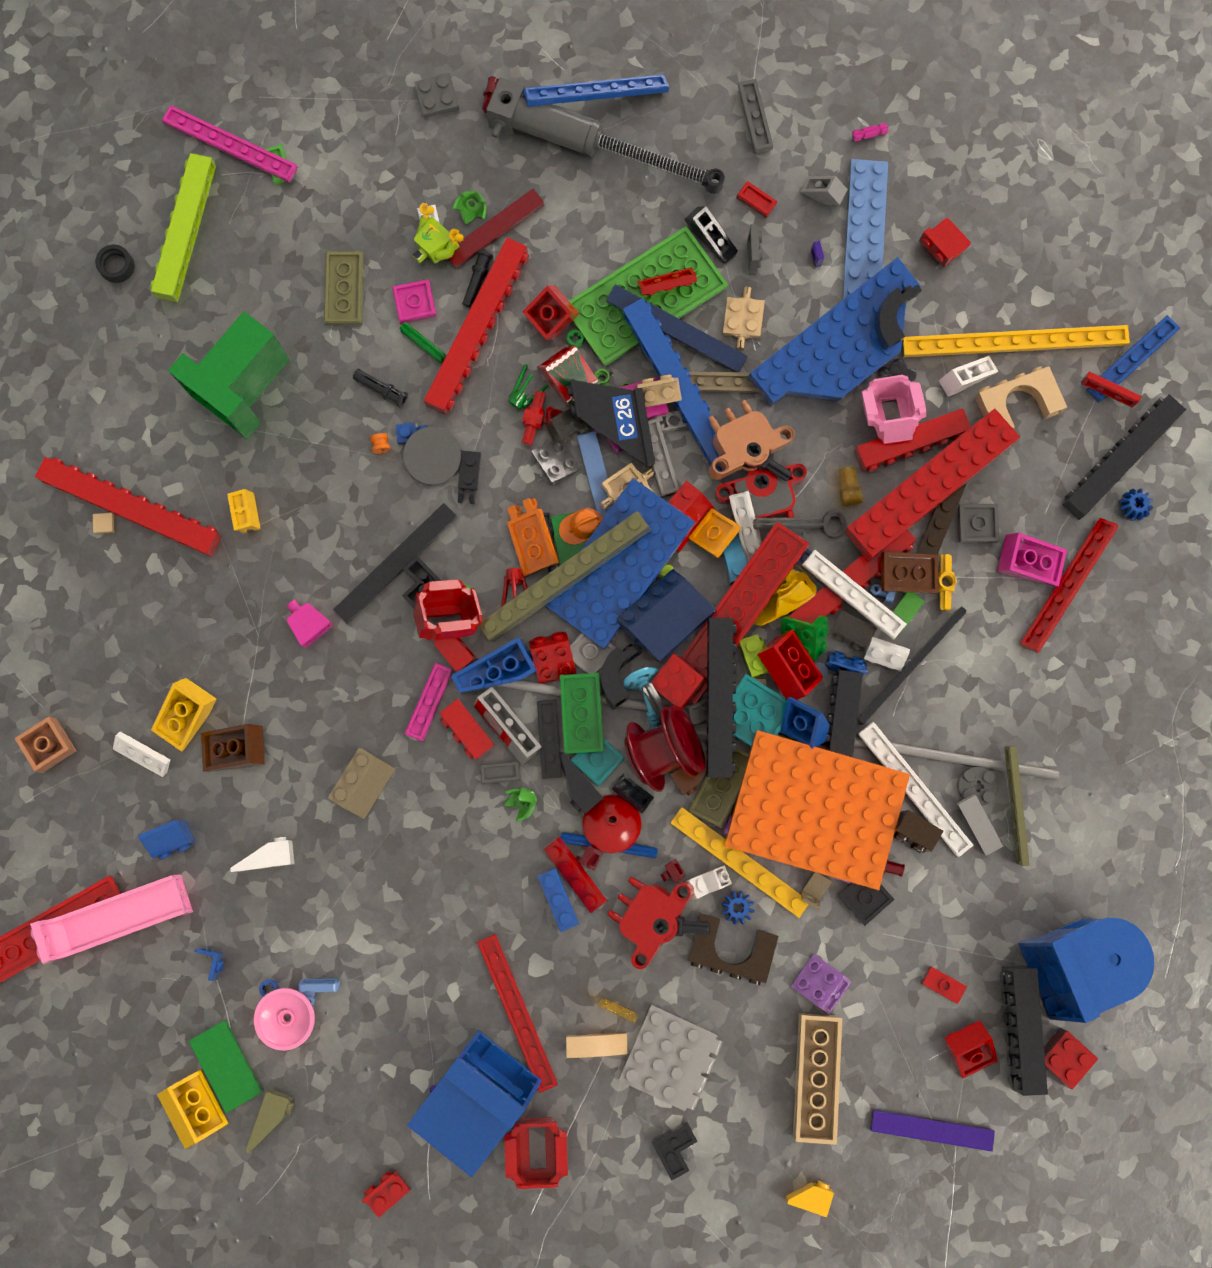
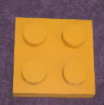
M711 508L689 536V540L716 558H719L741 527Z

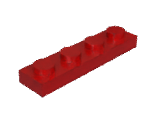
M558 837L543 849L590 913L607 902V899L561 837Z

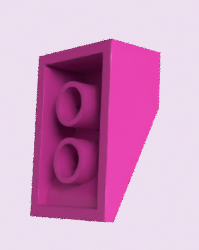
M1021 533L1007 534L997 571L1012 577L1059 587L1067 549Z

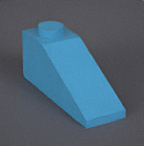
M738 533L722 552L729 586L733 585L747 565Z

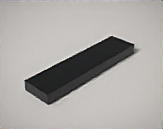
M556 699L537 701L539 740L542 746L540 749L542 779L562 778L559 758L560 743Z

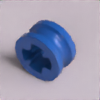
M272 979L263 981L259 987L261 996L267 995L265 992L267 989H264L265 985L272 984V988L276 990L279 989L278 983Z

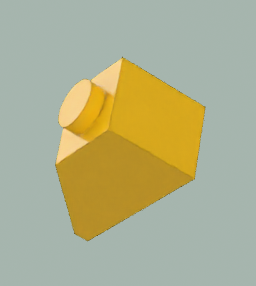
M818 1181L817 1184L810 1182L786 1195L785 1200L789 1205L827 1217L834 1192L827 1183Z

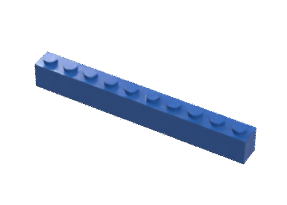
M641 298L622 310V315L659 379L660 376L672 375V378H678L682 401L673 403L708 464L711 465L719 455L712 443L715 432L708 420L711 416L709 413L710 407L699 396L701 393L698 386L692 384L688 369L686 367L683 368L680 363V355L677 351L674 352L670 346L672 345L670 338L667 334H663L659 319H655L652 315L651 305L649 302L645 303L644 299ZM715 466L717 471L723 472L720 466Z

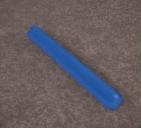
M566 832L561 834V839L564 843L593 847L584 835ZM634 844L629 849L620 853L656 858L658 849Z

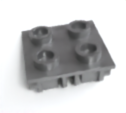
M561 438L531 451L534 456L533 459L536 460L539 468L543 470L542 473L546 474L548 482L552 483V485L557 484L559 479L581 469Z

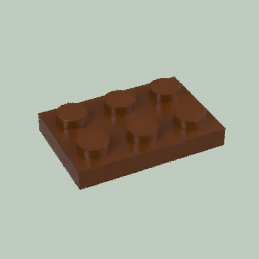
M882 552L881 591L923 594L939 593L938 555Z

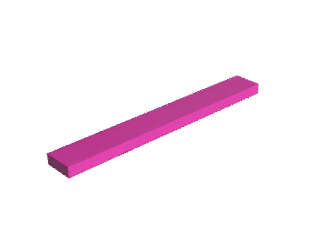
M170 105L161 120L164 124L288 183L291 182L298 169L296 164Z

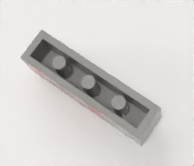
M493 687L477 697L473 704L474 708L521 765L537 755L542 746Z

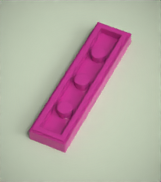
M435 662L405 731V735L422 742L424 741L454 671L453 669Z

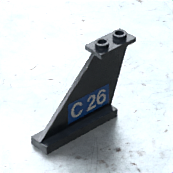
M571 379L570 385H567L568 397H572L573 404H570L571 415L575 416L576 421L583 420L644 464L645 467L654 466L655 458L643 389L629 390Z

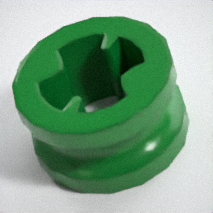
M579 330L570 331L567 335V344L569 346H576L577 349L580 348L584 342L583 334ZM574 336H578V339L580 338V340H577V343H573V340L570 341V339H573Z

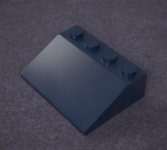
M672 569L641 596L639 600L617 618V622L625 635L658 662H662L717 611L686 578Z

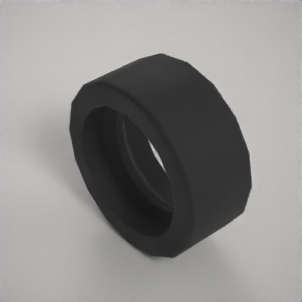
M115 244L107 245L96 255V268L103 278L109 282H124L133 274L134 260L122 246ZM113 255H122L125 258V265L122 270L116 273L107 272L104 267L107 259Z

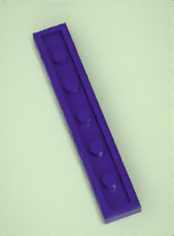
M873 1110L870 1128L872 1132L993 1152L995 1130L879 1110Z

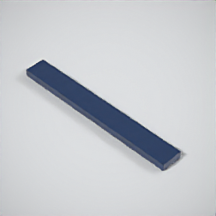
M615 284L606 302L622 311L625 307L641 298ZM649 303L653 310L651 313L655 319H659L662 325L661 330L665 335L667 334L669 337L734 372H740L748 357L747 355Z

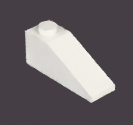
M990 356L952 369L939 382L949 397L996 374L998 370Z
M286 837L274 838V842L267 843L231 867V872L294 864L292 840H286Z

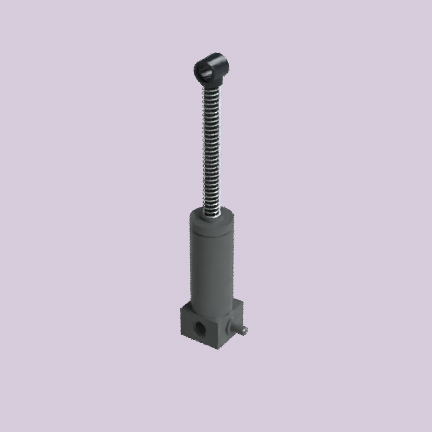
M501 77L499 78L487 107L489 128L493 129L492 136L495 138L499 136L500 132L513 136L515 130L591 157L600 146L602 149L612 150V152L620 153L622 156L625 155V157L628 156L629 158L640 160L642 163H648L652 167H659V169L668 170L672 174H679V176L682 175V177L690 178L692 181H699L701 186H704L711 194H717L723 189L725 176L720 169L714 168L702 171L699 168L696 169V167L689 166V164L685 165L682 162L679 163V161L669 159V157L665 158L662 155L652 153V151L640 149L639 146L637 148L632 146V144L620 142L619 139L615 140L612 137H606V135H603L602 121L554 104L527 107L523 96L524 85ZM716 179V180H718L719 182H718V183H713V182H711V180Z

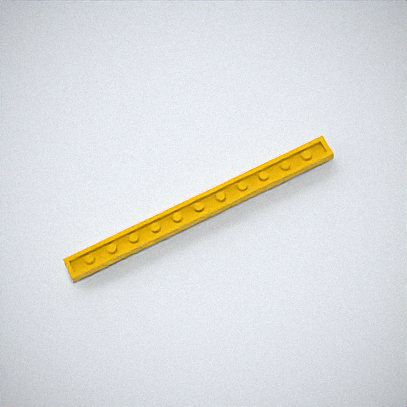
M1128 325L911 336L905 337L902 340L903 357L1127 346L1130 340Z

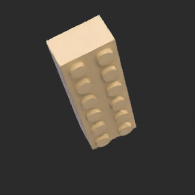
M799 1013L793 1120V1139L795 1142L837 1145L842 1017L808 1013Z

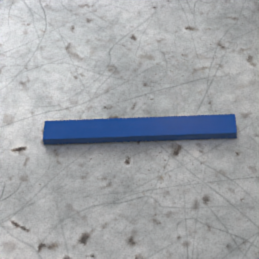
M664 74L523 88V96L527 107L666 93L669 91V85Z

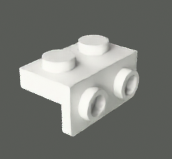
M872 637L865 649L864 659L871 663L886 666L889 669L901 671L910 649Z

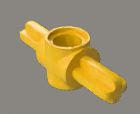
M942 554L940 556V572H938L940 610L949 611L951 610V593L955 592L957 580L955 573L952 572V556ZM942 578H946L950 582L949 587L942 584Z

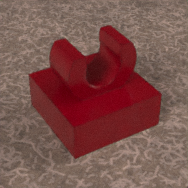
M589 845L587 847L582 846L581 849L585 850L582 857L577 855L576 858L580 861V864L594 871L603 853Z
M677 859L666 864L667 871L661 874L664 882L672 878L674 883L686 876Z

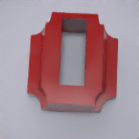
M461 580L429 582L424 584L421 593L416 594V605L413 615L419 638L431 641L468 637L469 635H474L478 626L482 624V613L474 588H467ZM451 615H460L461 617L460 621L440 622L437 626L427 621V618Z
M552 1117L521 1119V1122H516L513 1130L505 1134L506 1178L513 1180L518 1189L558 1187L560 1179L568 1176L567 1131L560 1129L557 1122L552 1121ZM529 1127H545L546 1168L530 1169Z

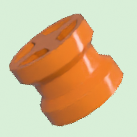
M378 433L369 437L373 445L371 448L372 453L381 454L391 450L390 445L387 443L389 439L388 434Z

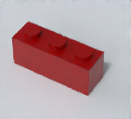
M459 699L440 712L442 716L440 721L446 728L451 727L454 731L452 736L458 744L462 742L465 745L466 749L464 751L470 759L474 757L478 760L495 747L494 743Z

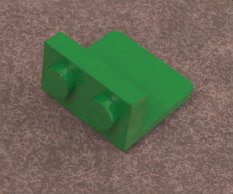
M820 615L810 624L785 616L781 620V634L793 629L812 660L815 661L827 650L828 617Z

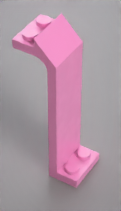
M171 875L65 915L31 923V936L37 945L36 952L38 958L43 964L177 916L192 913L193 910L182 875Z

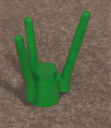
M527 364L523 366L508 400L512 406L519 410L522 407L526 409L534 398L533 394L526 400L527 395L523 393L533 377L532 374L528 376L520 390H518L527 369ZM544 385L538 391L543 392L545 389L549 387V385Z

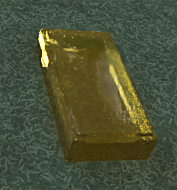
M602 997L598 1003L599 1007L633 1023L637 1020V1013Z

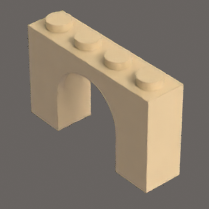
M1042 366L1037 367L1027 375L1021 373L1011 381H1007V379L1000 381L996 384L997 386L992 388L990 386L984 387L979 390L978 395L975 397L983 417L995 408L1013 429L1015 426L1006 407V398L1011 392L1024 391L1032 395L1037 401L1044 419L1060 414L1067 408L1049 366L1046 368H1042Z

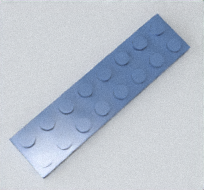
M851 159L842 300L883 268L888 162Z

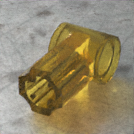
M849 466L839 469L842 505L863 503V493L858 485L856 468Z

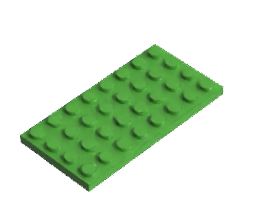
M685 226L569 300L580 313L572 322L583 334L585 341L605 367L639 345L625 321L622 311L606 302L615 284L680 319L727 289L728 283L688 227ZM691 267L697 277V282L689 286H678L669 291H658L653 295H642L637 282Z

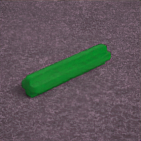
M407 322L400 326L399 329L404 335L439 363L444 362L446 354Z

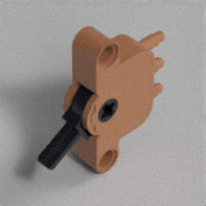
M746 400L741 402L745 415L736 418L731 409L727 408L725 413L729 423L721 427L714 416L708 418L715 432L712 443L719 455L708 469L709 476L712 479L720 480L741 469L747 471L757 469L763 471L767 469L784 481L789 480L792 472L771 458L773 453L785 448L793 440L795 433L791 427L782 426L773 430L766 417L760 412L753 411ZM780 434L785 435L787 440H784ZM715 466H720L723 472L717 471Z

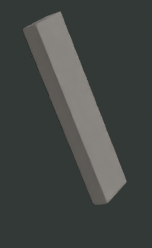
M656 418L649 420L648 423L655 458L653 469L661 496L663 497L676 493L679 490V486L659 419Z

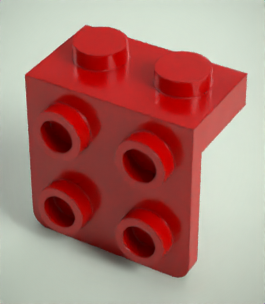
M945 218L932 230L930 227L927 228L919 240L943 268L964 252L971 244L968 238L949 218Z
M555 632L546 637L538 636L529 641L539 683L559 680L560 675L576 674L567 632Z

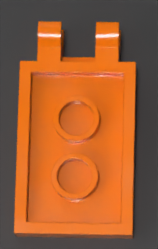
M535 498L523 500V505L526 509V512L523 514L520 505L507 507L511 518L507 525L523 576L532 575L559 563L542 509H537Z

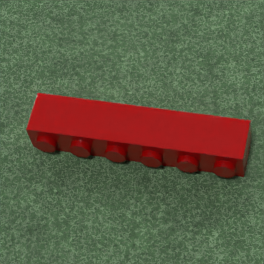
M962 408L918 424L913 433V440L884 444L882 439L878 438L857 446L854 453L861 471L868 470V472H873L883 464L889 466L896 463L897 459H909L915 455L914 453L919 451L926 453L932 450L933 446H945L950 443V440L960 437L971 426Z

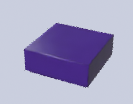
M820 241L813 242L811 254L814 265L816 267L822 266L824 254Z

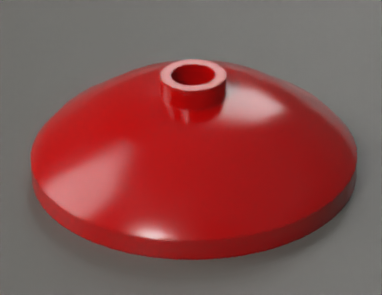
M618 795L602 796V800L586 814L584 813L582 822L584 835L587 841L601 852L611 854L623 852L633 846L640 835L642 827L640 813ZM615 818L616 822L610 823L609 819Z

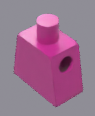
M293 600L286 606L292 613L286 620L298 642L304 648H307L333 626L332 622L308 602L300 606L296 600Z

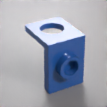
M203 948L195 949L194 952L214 956L208 980H217L218 973H221L224 962L221 961L223 953Z

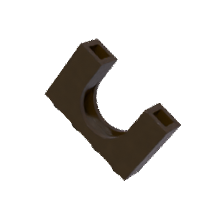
M700 913L698 922H709L711 928L709 934H694L687 959L691 961V966L702 969L703 965L711 967L710 971L722 974V971L729 972V977L739 980L742 977L749 978L750 983L761 985V982L766 983L779 936L757 930L750 955L740 963H727L719 958L715 950V938L720 919Z

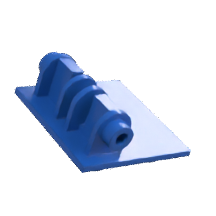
M840 651L828 652L829 659L826 660L825 666L829 670L838 671L839 666H841L840 670H843L845 667V671L850 669V672L863 673V675L864 673L868 674L864 659L857 656L850 658Z

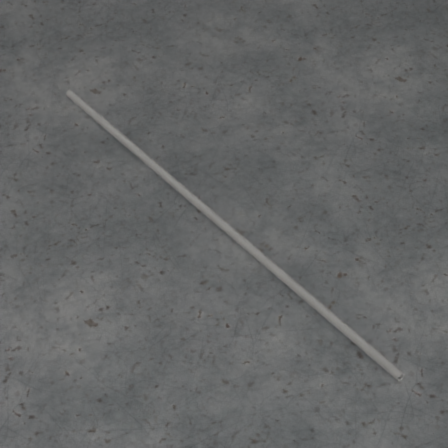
M523 680L498 685L500 687L561 697V687ZM600 694L601 704H607L603 694ZM629 698L619 706L648 711L645 701ZM685 708L683 711L688 716L687 708ZM855 736L854 746L868 748L860 737ZM890 742L899 754L1007 772L1005 761ZM1019 764L1020 774L1058 780L1059 778L1058 770Z

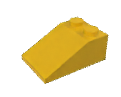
M189 679L179 680L172 684L151 731L182 752L209 716L217 699Z

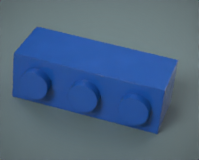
M557 868L537 876L560 932L579 925L580 923Z

